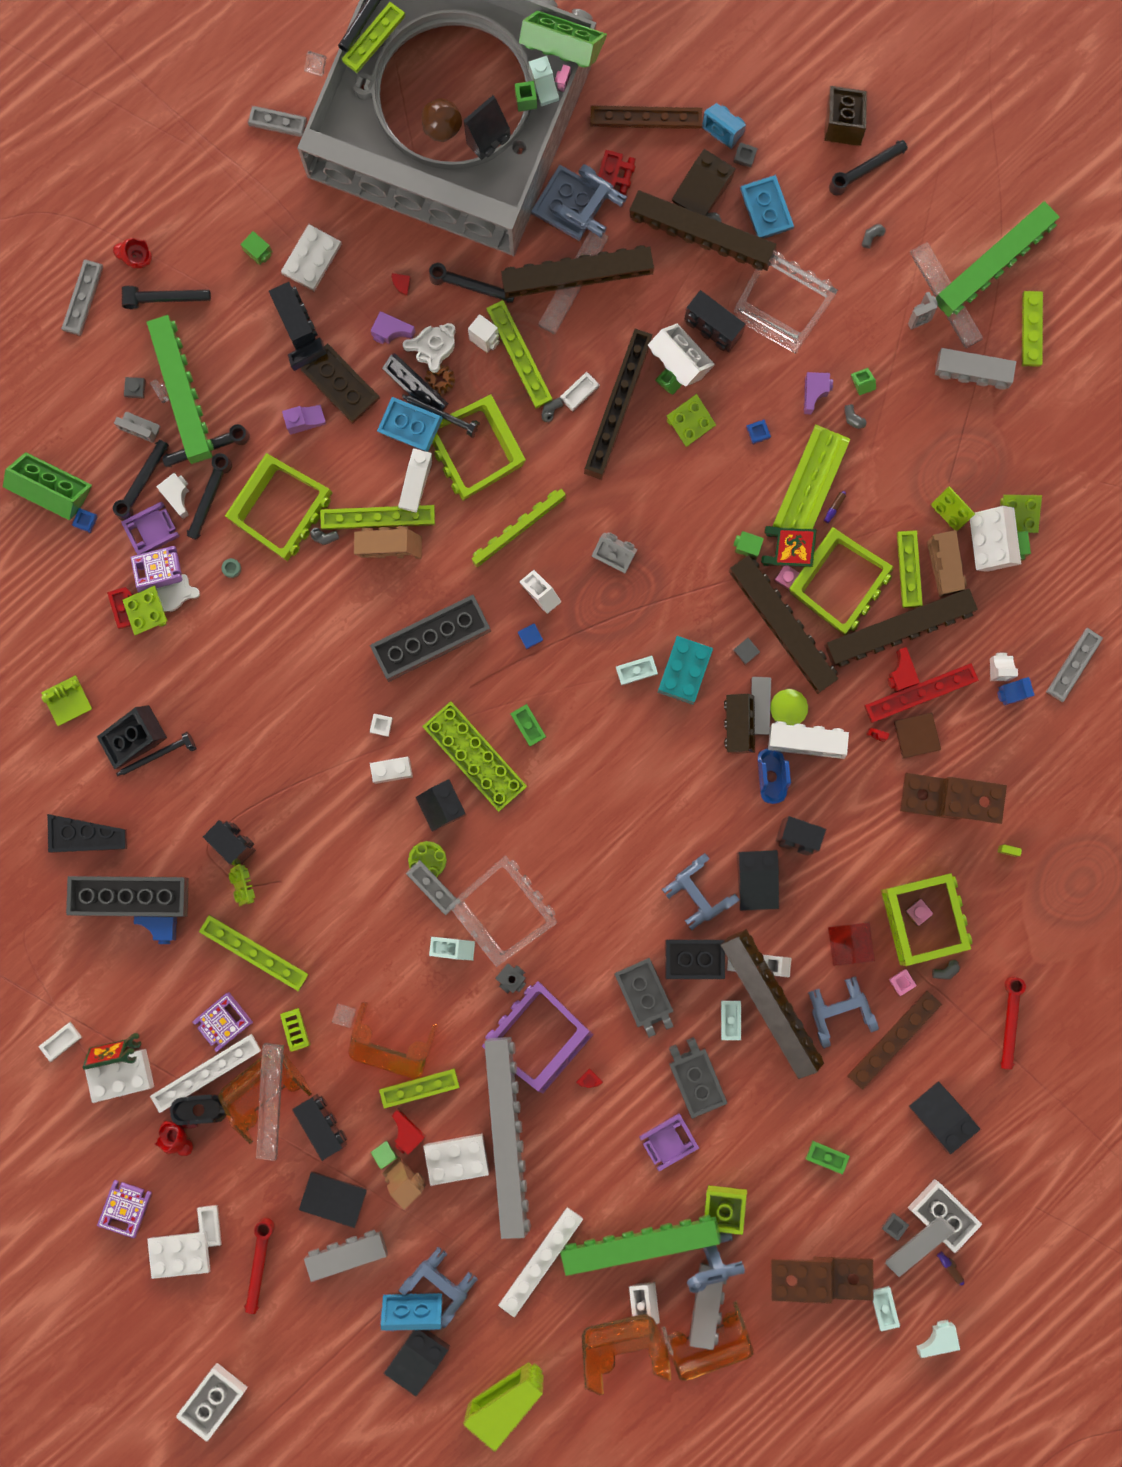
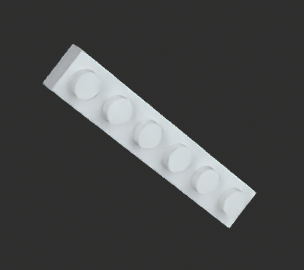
M250 1034L150 1097L159 1113L171 1107L175 1099L189 1096L262 1050L253 1035Z
M568 1207L564 1210L498 1305L513 1317L517 1315L582 1222L583 1218Z

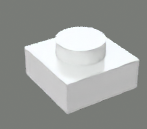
M373 714L370 733L389 737L393 718Z

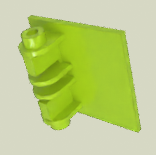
M697 394L667 415L668 424L673 426L686 447L716 425Z
M950 486L931 504L935 511L956 531L975 515Z
M1003 495L1000 505L1014 508L1017 532H1039L1042 495Z
M155 586L123 599L134 635H138L158 625L159 627L167 625V618Z
M76 675L41 692L43 695L41 698L44 703H47L57 726L92 710Z
M241 864L231 868L229 873L230 883L234 884L235 888L234 899L236 903H239V907L254 903L255 898L253 889L247 890L253 886H246V883L251 882V879L245 880L250 878L248 868L245 865L241 866Z

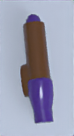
M845 491L838 494L824 519L825 523L829 524L836 515L846 497Z
M942 1251L939 1252L937 1256L942 1265L957 1284L964 1285V1279L957 1271L954 1261L946 1257Z

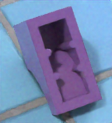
M381 311L371 329L373 339L381 344L384 342L390 344L393 339L398 337L413 339L416 333L414 326Z
M807 372L805 377L804 414H812L817 400L821 397H827L829 392L832 391L833 379H830V373Z
M321 405L312 407L298 406L282 411L290 435L326 424Z

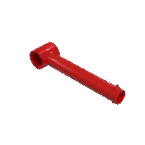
M1014 976L1007 978L1004 984L1006 991L1009 993L1003 1053L1000 1062L1001 1068L1010 1070L1015 1065L1013 1061L1020 995L1026 990L1025 982ZM1014 981L1019 982V989L1016 991L1011 989V984Z
M269 1218L261 1219L254 1228L257 1240L246 1305H244L245 1312L248 1314H256L259 1309L258 1301L268 1240L275 1228L274 1222ZM260 1225H267L269 1232L263 1233L260 1230Z

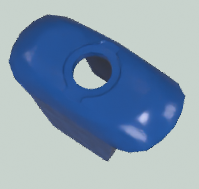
M764 749L758 754L761 798L766 803H780L786 798L787 790L791 785L789 761L784 759L780 751ZM768 771L776 773L777 777L774 782L767 781Z

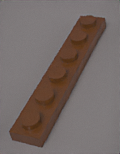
M591 105L590 126L701 129L702 108Z
M926 991L847 1076L863 1090L942 1004L931 993Z

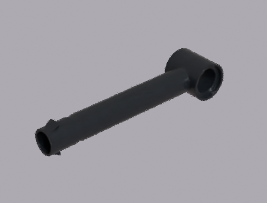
M367 0L338 44L342 51H349L381 0Z
M904 140L896 141V144L849 172L835 173L829 185L830 192L836 196L842 195L847 185L901 153L904 154L908 150L906 142ZM835 182H840L843 186H838Z
M434 263L429 269L430 281L434 285H442L446 282L487 296L507 301L506 303H513L514 297L505 299L503 288L446 271L445 266L441 263ZM436 271H440L443 273V275L440 277H435L433 273Z
M136 286L122 287V307L125 309L139 308V303L211 301L210 289L139 291V288Z
M236 424L230 428L229 433L212 438L211 441L214 450L232 443L244 445L249 441L250 435L242 425ZM238 431H243V436L239 439H236V433ZM185 449L171 454L166 453L162 457L165 467H172V465L188 460Z
M159 439L154 443L153 451L124 499L114 503L113 512L121 521L134 515L132 506L161 460V457L165 451H168L169 445ZM127 507L126 513L119 514L121 508Z
M218 453L212 458L211 463L214 469L189 530H187V536L198 540L201 536L202 526L223 475L232 469L231 460L222 453ZM222 459H225V466L219 468L218 462Z

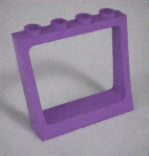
M537 982L534 986H529L524 991L525 997L521 1001L517 1000L512 1005L511 1009L513 1011L508 1016L504 1015L498 1022L500 1026L495 1031L491 1030L485 1039L502 1038L539 994H543L577 1028L576 1033L536 1079L530 1077L517 1066L516 1074L543 1094L594 1034L540 982Z

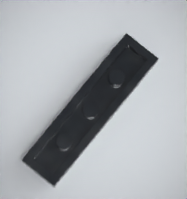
M395 353L390 355L382 369L412 397L444 412L449 403Z

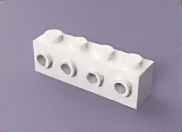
M777 721L772 723L770 727L768 750L844 759L847 755L849 732H844L840 728L825 730V727L822 726L808 728L804 724H794V726L787 725L786 722Z

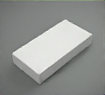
M586 372L560 396V399L573 412L600 387V384Z
M69 1022L38 1047L49 1062H52L79 1041L82 1036L74 1025Z
M218 1205L198 1207L199 1232H207L208 1247L222 1245Z

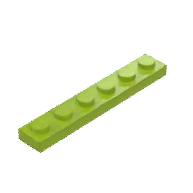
M502 300L487 307V312L493 324L498 327V334L535 409L553 401L504 301Z
M562 489L552 491L547 496L548 499L542 503L540 501L532 508L533 511L528 515L525 513L520 516L518 523L514 526L509 525L503 530L504 534L498 538L497 536L492 538L486 548L478 549L473 554L472 562L478 568L565 500L566 494Z
M419 505L417 513L400 509L398 506L320 510L321 529L435 525V506Z
M211 915L207 917L199 931L201 934L297 991L301 989L309 975Z

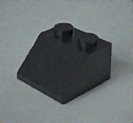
M449 779L431 787L416 797L432 832L466 816V812Z

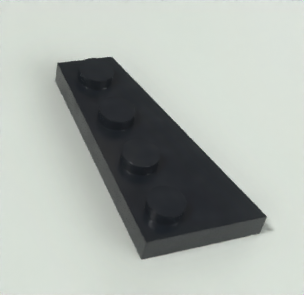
M47 814L49 853L127 849V830Z

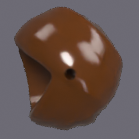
M439 98L431 101L422 110L423 131L434 141L446 142L453 138L462 126V117L458 108L446 99Z

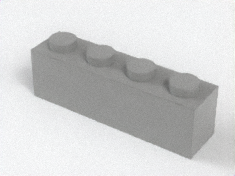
M941 348L938 353L935 375L941 379L954 378L962 383L971 381L976 382L979 386L993 385L997 389H1006L1013 383L1016 361Z
M371 1230L364 1233V1237L357 1239V1236L347 1238L345 1240L346 1243L338 1245V1242L327 1245L325 1250L320 1251L317 1248L309 1251L304 1261L310 1281L313 1282L387 1257L388 1252L382 1232Z
M700 1263L699 1273L711 1270L709 1264ZM727 1280L707 1285L703 1291L695 1293L688 1341L689 1346L713 1350L714 1345L718 1344L719 1333H716L717 1325L721 1324L722 1313L719 1312L720 1304L723 1305L725 1293L722 1292L723 1284L726 1285Z

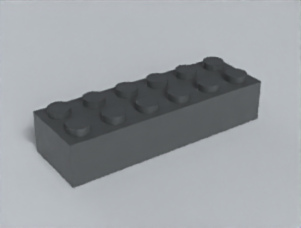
M471 595L371 644L370 647L387 681L390 682L490 633L491 629L474 595Z
M68 876L66 915L188 917L189 878Z

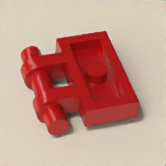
M605 149L598 176L611 183L614 188L615 185L620 186L619 192L626 195L627 189L631 186L630 179L636 168L634 165L636 159L629 157L628 162H623V154ZM620 169L625 171L623 178L618 177Z

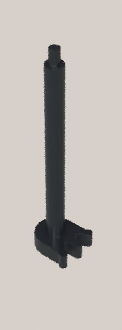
M402 395V398L406 399L407 402L441 416L443 419L466 429L468 436L475 437V432H477L480 422L475 420L469 424L410 395Z
M187 731L182 734V739L122 768L116 775H125L183 745H186L190 751L196 750L197 747Z

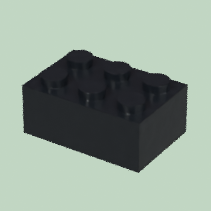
M287 282L269 290L270 296L295 349L297 350L316 340L315 337L318 334L296 286L291 287L290 282Z
M701 290L686 307L684 317L686 324L691 328H697L701 331L700 333L704 338L713 340L715 345L722 351L730 352L743 335L746 324Z
M788 816L782 820L776 842H779L780 847L786 849L797 848L798 853L808 856L819 852L826 829Z
M219 820L203 836L230 865H242L256 851L253 848L255 844L247 836L245 837L240 834L241 830L236 824L228 821Z
M665 940V979H725V952L721 947L725 940Z
M316 1094L293 1108L292 1111L323 1161L343 1149L347 1145L345 1142L347 1137L335 1125L337 1123L335 1116L332 1113L329 1114L325 1108L327 1106L325 1099Z

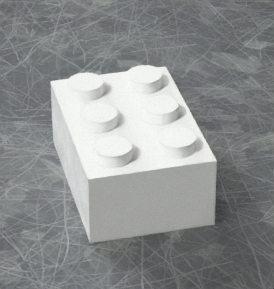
M678 323L661 329L648 344L651 352L662 360L665 368L672 371L677 381L685 387L700 381L715 365Z
M1000 506L975 512V515L970 519L976 570L988 572L1020 565L1021 557L1014 508Z
M146 1049L129 1054L130 1057H137L134 1063L118 1062L85 1070L92 1103L155 1087Z
M483 1133L424 1145L430 1186L487 1176L490 1173Z
M935 1179L908 1207L926 1226L941 1215L955 1229L954 1233L943 1241L954 1253L982 1225Z
M216 1363L177 1414L176 1418L207 1442L248 1387Z

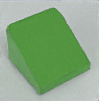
M869 368L851 374L859 395L876 389V380Z
M667 369L655 380L671 395L682 386L672 371Z
M387 1141L371 1152L380 1169H383L398 1157Z

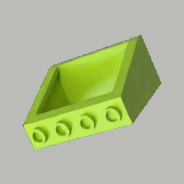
M952 873L881 890L901 966H909L971 949L972 938L970 933L966 931L967 919L965 914L962 915L960 907L963 904L960 895L957 896L955 888H958L955 876L952 877ZM946 883L961 944L912 956L897 895Z
M528 1362L474 1397L467 1405L463 1425L495 1452L543 1394L544 1375L542 1374V1369L536 1364L531 1365Z

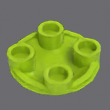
M785 689L773 697L770 711L775 722H786L787 725L794 726V724H800L804 721L808 714V704L802 693L793 689Z
M429 841L421 842L414 846L408 858L409 868L420 860L436 878L444 870L447 861L442 847L435 842Z

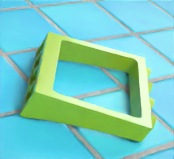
M491 394L450 415L462 419L482 411L510 464L472 487L467 488L437 433L432 442L436 449L434 451L436 459L444 464L443 472L447 478H451L453 482L451 484L455 494L460 495L462 501L521 468L526 461ZM442 419L438 429L451 424V422Z
M266 453L225 517L288 562L292 555L295 556L300 549L298 545L301 540L308 538L311 525L319 521L320 510L327 508L330 504V496L333 492L324 485ZM277 470L287 473L320 492L284 548L277 547L244 523V519Z
M832 527L814 553L813 567L803 568L789 588L790 594L845 636L851 630L855 631L860 623L858 621L860 616H865L870 610L871 606H869V603L872 599L876 601L881 594L879 590L881 586L889 583L892 578L890 573L893 571V566ZM838 544H842L883 570L845 624L840 623L803 593Z

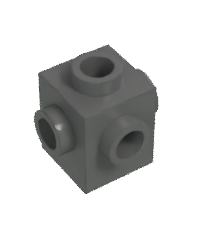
M509 963L495 978L501 983L499 987L506 993L510 991L512 993L515 991L520 992L526 985L524 982L526 977L523 976L525 972L517 965L513 967ZM510 976H514L516 978V981L514 983H511L509 981Z

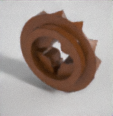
M440 364L438 372L434 373L430 369L427 370L425 382L438 394H444L453 388L455 376L448 366ZM441 374H444L443 379L445 380V382L439 381V383L436 384L437 379L435 376H440Z

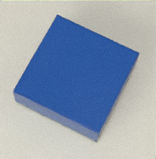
M765 419L746 426L752 444L771 438Z
M79 508L72 526L91 533L98 515Z
M535 623L518 631V635L526 649L543 641Z

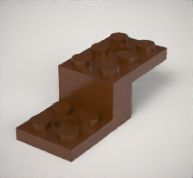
M905 773L900 811L955 820L969 819L1002 824L1007 785L954 777L938 778ZM921 789L927 792L925 800H920L917 796L918 791ZM982 796L989 799L987 807H982L979 803Z
M813 1257L812 1260H771L772 1301L832 1303L833 1299L874 1300L873 1259ZM850 1274H856L859 1277L857 1284H851L848 1281ZM789 1275L797 1278L795 1286H790L787 1283L786 1278Z

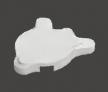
M451 323L439 325L440 327H426L416 338L403 342L404 350L418 351L416 355L417 361L427 363L431 372H438L441 362L454 350L456 329Z
M182 574L183 580L179 583L156 588L164 612L175 611L186 600L196 599L200 596V591L189 585L187 575Z

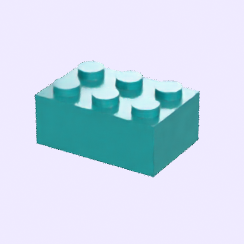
M677 636L657 693L693 705L713 648Z

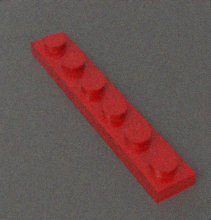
M972 663L866 704L864 707L871 723H874L979 680Z

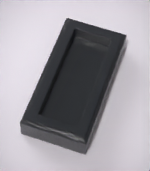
M318 338L288 354L291 368L295 371L327 353L322 339Z

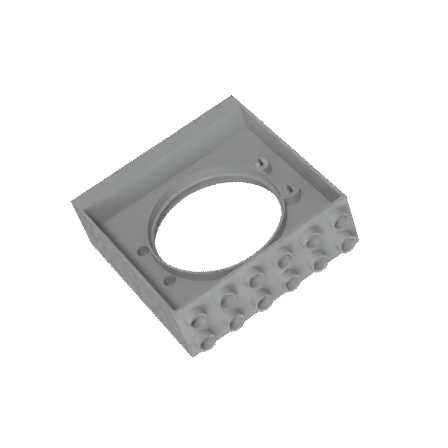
M359 0L348 29L367 0ZM381 0L354 43L389 2H392L405 12V18L358 73L342 62V58L347 52L339 48L297 147L307 178L514 256L591 69V66L586 68L580 67L575 62L563 61L558 56L545 55L538 49H528L525 45L520 44L519 38L522 21L538 10L596 30L597 22H594L593 17L584 10L573 9L570 13L557 8L558 5L554 0ZM441 26L473 27L495 36L512 50L521 65L525 82L532 81L529 73V61L544 56L548 57L554 82L557 71L562 70L563 64L571 67V75L565 91L557 90L559 101L541 106L536 93L537 109L523 112L522 118L509 140L504 145L497 147L490 157H485L483 160L477 157L457 162L433 160L409 150L394 136L385 121L380 103V85L384 69L392 55L412 37ZM520 148L523 149L522 154H519Z

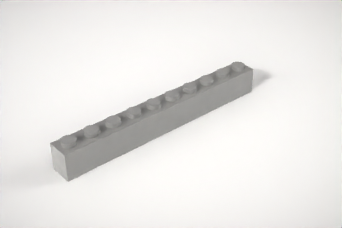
M511 1037L488 1038L484 1043L501 1239L525 1238L528 1232H530V1220L527 1219L526 1214L529 1211L528 1200H525L527 1181L523 1179L525 1161L522 1160L521 1153L524 1151L523 1141H520L522 1123L518 1121L520 1102L517 1101L516 1093L519 1092L518 1082L515 1081L517 1064L513 1062L515 1043L512 1042Z

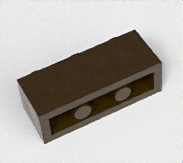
M726 695V700L724 701L727 717L724 721V727L727 730V738L724 741L725 748L728 753L732 754L755 753L754 695Z

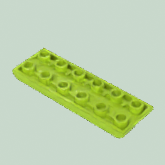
M815 424L772 527L813 529L850 438Z
M451 701L422 726L498 812L527 787Z

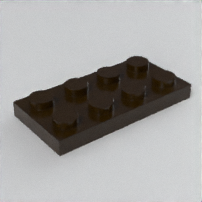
M327 343L325 345L327 354L303 366L301 371L353 424L380 397Z

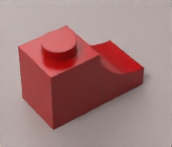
M907 647L896 652L897 666L895 671L889 674L888 683L895 693L920 683Z
M398 1108L391 1115L398 1127V1136L395 1139L397 1144L395 1147L402 1154L406 1152L409 1155L426 1135Z

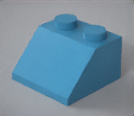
M716 103L704 112L702 128L732 149L745 133L746 124L740 117L732 115L727 107Z

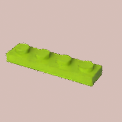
M389 2L343 56L342 62L358 73L405 18V12L392 2Z
M1024 291L1022 293V366L1041 367L1043 291Z
M917 531L897 532L902 608L921 607L923 604Z
M454 1068L379 1089L385 1109L460 1088Z

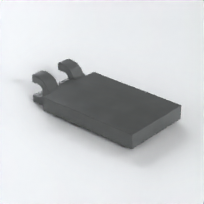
M650 958L614 973L637 1027L643 1025L649 1038L656 1035L652 1024L662 1020L666 1030L674 1027L668 1015L673 1012V1009Z
M693 1037L687 1040L691 1050L687 1053L680 1055L676 1045L669 1047L674 1059L669 1065L691 1118L728 1104L706 1049L699 1050Z

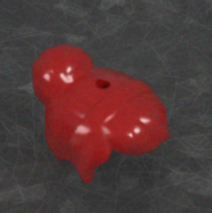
M129 238L113 247V253L116 258L123 260L133 269L145 268L150 265L152 260L151 252L148 250L149 247L145 240Z
M164 1121L160 1125V1137L157 1138L155 1146L160 1147L166 1154L177 1153L180 1156L191 1154L193 1144L192 1141L187 1139L182 1125H177L173 1121Z

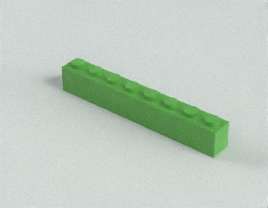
M1045 201L1042 202L937 295L938 307L948 317L953 313L959 314L965 308L963 305L967 301L971 303L978 296L976 293L979 290L985 291L991 285L990 281L993 278L997 280L1004 273L1003 269L1005 267H1012L1018 261L1016 258L1019 255L1023 257L1031 249L1029 247L1031 244H1038L1044 238L1043 234L1046 231L1050 233L1057 226L1056 221L1060 218L1059 215Z
M168 315L147 321L187 459L193 464L212 458L211 451L214 450L211 439H207L206 433H209L206 422H202L201 416H204L201 406L197 405L196 399H199L197 391L191 386L193 377L191 372L186 369V365H188L186 355L181 353L183 344L180 337L177 338L175 333L178 331L175 320L171 321Z
M710 1215L699 1217L698 1221L691 1222V1219L682 1220L679 1222V1225L672 1226V1223L660 1225V1228L655 1230L652 1227L641 1229L640 1233L634 1234L633 1231L622 1233L621 1237L615 1238L614 1235L603 1237L602 1241L596 1242L595 1239L584 1241L582 1245H577L576 1243L567 1244L560 1252L565 1276L719 1245L721 1237L716 1217L711 1218Z

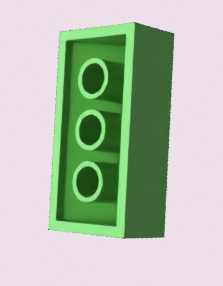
M537 10L522 21L519 43L525 45L528 49H538L545 55H555L563 61H572L577 63L578 66L586 68L596 62L607 34Z
M26 452L5 469L3 488L68 520L77 514L78 509L82 507L92 488L91 484Z

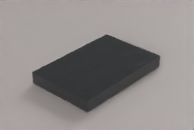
M311 1171L299 1210L355 1228L367 1189Z

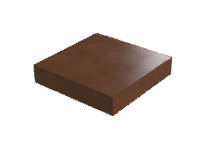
M932 713L894 721L903 759L941 750Z

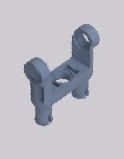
M584 164L578 172L585 179L584 181L597 188L594 195L581 214L576 213L565 205L561 206L559 204L555 206L552 213L557 218L563 221L568 220L582 230L588 229L602 238L607 227L593 219L605 200L609 199L619 205V207H622L627 196L613 189L614 186L611 183L597 176L591 167Z
M706 853L677 874L673 882L662 888L664 893L672 889V891L666 894L668 899L681 889L686 890L698 906V912L685 920L687 925L695 921L689 926L691 930H694L695 927L705 920L710 921L723 910H727L740 900L736 894H733L731 897H726L714 907H711L690 879V876L705 866L704 863L710 859Z
M856 976L844 980L850 994L847 1000L827 1006L823 1002L820 989L808 992L814 1008L812 1009V1014L818 1029L817 1034L823 1049L831 1046L829 1040L831 1037L825 1018L859 1007L864 1023L868 1025L870 1032L879 1030L876 1018L871 1013L867 998L864 993H861Z
M719 1232L721 1237L720 1243L733 1240L732 1233ZM716 1245L704 1247L703 1249L711 1270L695 1274L696 1276L691 1277L687 1284L690 1292H701L707 1285L726 1281L731 1276L745 1274L743 1262L739 1261L725 1265L722 1263Z
M437 1247L429 1259L419 1265L398 1291L405 1296L423 1276L426 1277L453 1300L443 1312L441 1318V1326L445 1328L455 1316V1312L467 1299V1292L478 1279L473 1276L469 1281L473 1274L467 1272V1275L459 1285L453 1284L437 1270V1266L447 1256L444 1250L438 1256L442 1248Z

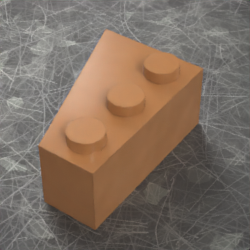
M398 526L393 530H390L388 527H380L379 530L375 531L371 528H362L361 531L354 532V554L361 558H386V556L404 558V555H412L415 559H421L422 536L405 526Z
M957 531L934 534L927 541L939 597L956 594L965 590L967 582L962 571Z
M400 1157L382 1173L386 1177L385 1182L387 1184L390 1182L387 1186L390 1195L403 1209H406L422 1193L426 1186L422 1175L418 1172L415 1174Z

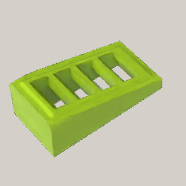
M297 1008L280 1014L290 1052L310 1046L300 1009ZM294 1015L297 1016V1019L287 1022L286 1018ZM299 1023L298 1027L289 1029V1025ZM301 1031V1034L292 1037L291 1033ZM303 1038V1042L294 1044L293 1040Z

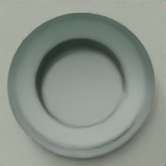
M230 558L223 562L221 569L226 577L236 578L240 575L241 565L236 559Z

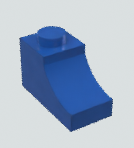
M1030 677L998 687L999 691L997 692L999 701L1003 702L1004 706L1035 696Z
M134 916V924L147 928L153 935V940H158V944H170V940H176L177 917Z

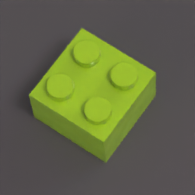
M708 1185L705 1215H710L711 1218L716 1217L719 1232L743 1235L747 1190Z

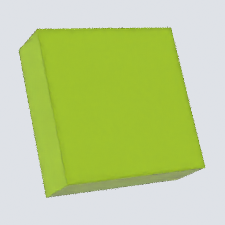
M1005 844L1000 845L998 848V853L1014 857L1021 856V848Z

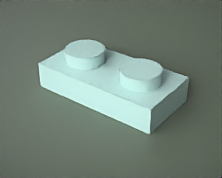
M653 656L616 666L621 686L658 675Z
M721 1001V1040H741V1001Z
M887 1286L874 1289L873 1305L880 1331L900 1327L891 1288Z

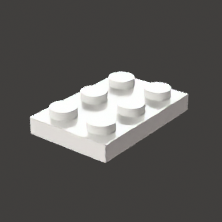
M308 224L281 273L315 291L342 245L341 241Z
M207 1232L151 1237L147 1239L151 1279L202 1274L211 1271Z

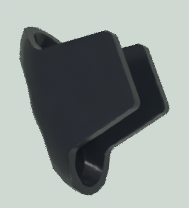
M220 1095L181 1097L175 1099L170 1107L171 1119L177 1125L217 1123L224 1120L227 1115L226 1100ZM197 1104L204 1107V1113L201 1116H196L193 1113V1107Z

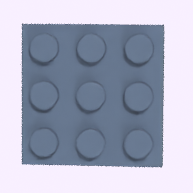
M559 165L532 209L531 214L580 241L586 230H582L568 220L563 221L557 218L552 211L559 204L561 206L565 205L576 213L581 214L597 188L584 181L583 177Z

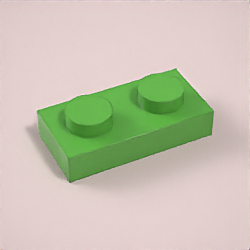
M527 704L511 713L529 747L546 738Z
M812 1140L805 1159L843 1174L850 1156Z

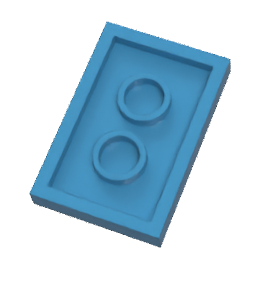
M776 175L740 186V191L756 236L764 239L794 228Z
M392 397L377 432L428 452L443 418Z
M442 1293L406 1294L405 1296L403 1294L383 1295L381 1331L441 1329Z

